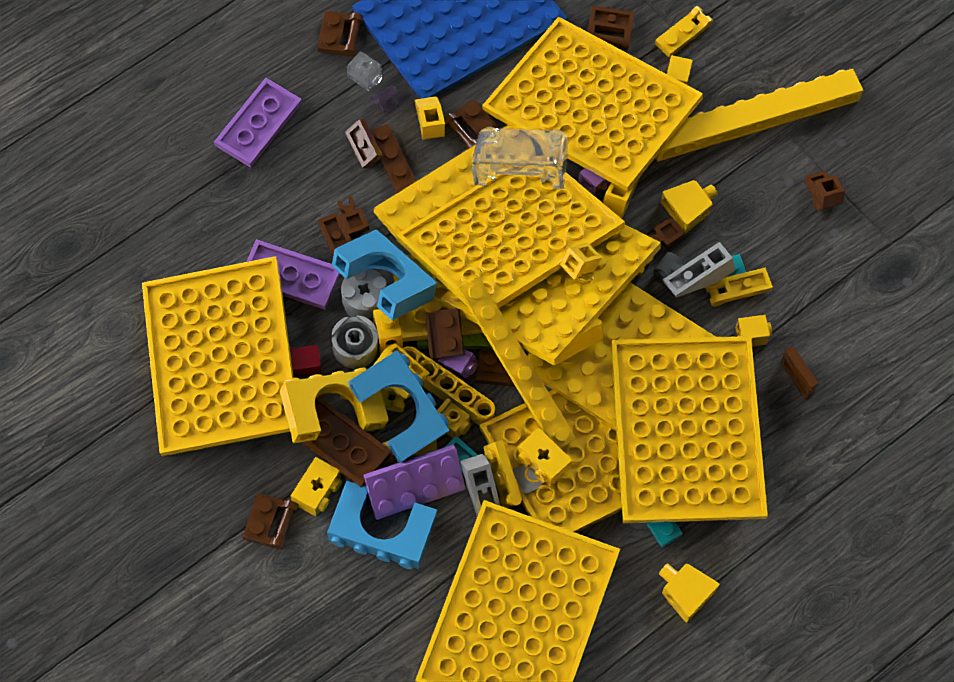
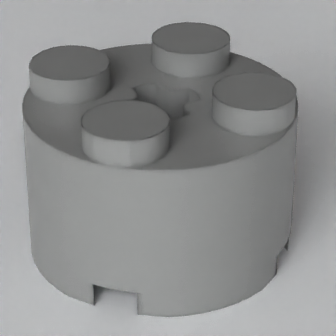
M368 269L348 279L344 278L341 285L342 303L350 317L363 316L370 319L373 318V311L379 309L377 304L380 290L387 287L386 279L379 272Z
M348 316L336 323L332 330V349L336 360L343 366L354 370L363 368L374 361L378 354L379 345L377 330L372 321L363 316L350 318Z

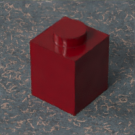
M318 345L290 349L294 378L310 377L316 374L322 375Z

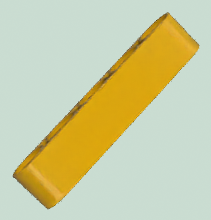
M403 348L422 367L434 373L423 382L422 386L443 401L447 398L452 400L453 404L468 413L470 420L478 425L494 418L495 405L490 399L416 348ZM446 383L450 384L452 387L450 389H444L441 387V385ZM466 396L471 400L469 402H462L460 398ZM486 409L490 414L481 415L479 411Z

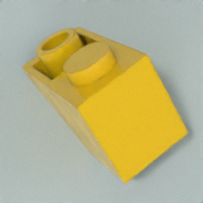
M435 96L416 99L415 105L422 139L444 137L445 122L438 98Z

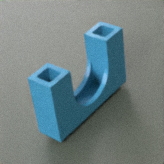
M377 229L334 250L332 267L346 279L368 269L387 270L398 277L399 281L380 290L377 307L392 321L434 299L437 282Z
M397 350L351 379L347 384L360 403L388 387L401 388L411 395L416 405L414 422L407 430L386 443L398 463L448 432L447 426L449 422L443 413L439 414L435 409L436 402L431 394H426L422 389L423 382L418 374H413L409 369L410 362L404 353L400 354Z
M346 481L327 531L328 540L338 547H344L345 545L352 547L355 552L366 555L370 553L376 555V558L384 562L392 560L398 562L403 568L419 569L437 519V509L414 502L406 527L398 536L386 540L376 539L367 534L361 525V518L369 499L367 487L363 486L361 488L353 482Z

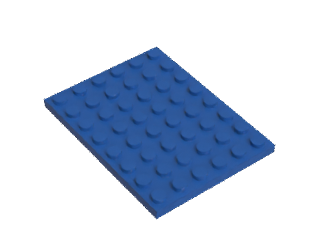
M361 0L352 5L353 11L363 16L362 23L419 99L437 97L535 41L546 32L558 17L567 21L566 15L554 0Z

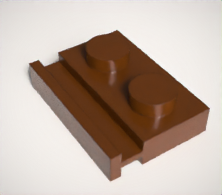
M459 308L426 312L425 319L430 359L465 355Z
M794 346L785 350L786 353L783 354L780 364L806 400L814 395L816 386L819 383Z
M480 349L477 383L516 387L495 351Z

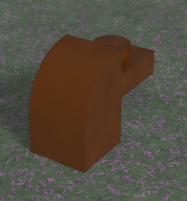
M826 171L805 176L804 183L813 197L812 204L818 211L842 205L845 190L836 175L828 176Z

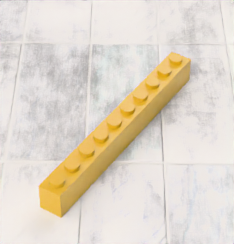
M854 69L839 70L833 75L819 76L813 81L799 82L793 87L779 88L772 93L766 95L759 94L746 101L739 100L726 107L719 106L709 112H698L685 120L656 156L657 162L858 102L863 88Z

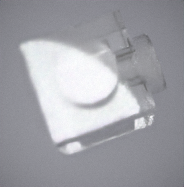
M360 51L347 65L348 78L369 91L373 85H378L382 79L381 64Z

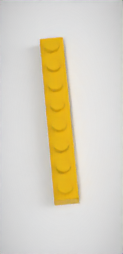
M478 276L458 288L457 290L541 430L560 448L576 439L480 277Z

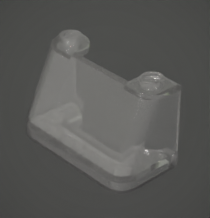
M493 127L482 129L479 132L471 167L474 185L486 186V180L491 177V180H496L497 174L540 176L541 182H545L548 179L553 183V188L564 189L568 136L558 129L527 130Z

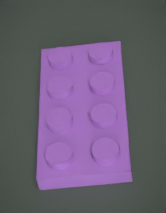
M265 78L216 138L214 145L251 168L302 104V99Z
M256 239L246 262L276 256L279 265L282 295L326 310L340 276V273L332 267V264Z
M454 445L364 474L376 520L413 508L414 502L422 505L466 490L457 450Z

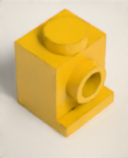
M588 243L569 247L560 265L575 280L578 279L579 275L595 271L602 257Z
M447 398L437 409V412L439 414L443 413L449 422L447 426L449 431L446 432L449 436L454 438L455 436L459 437L461 434L467 433L471 426L470 415L453 404L452 400Z

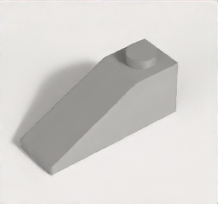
M719 242L664 278L663 282L676 298L713 285L734 272L733 258Z
M480 454L460 461L477 517L484 500L500 505L491 466L485 456Z

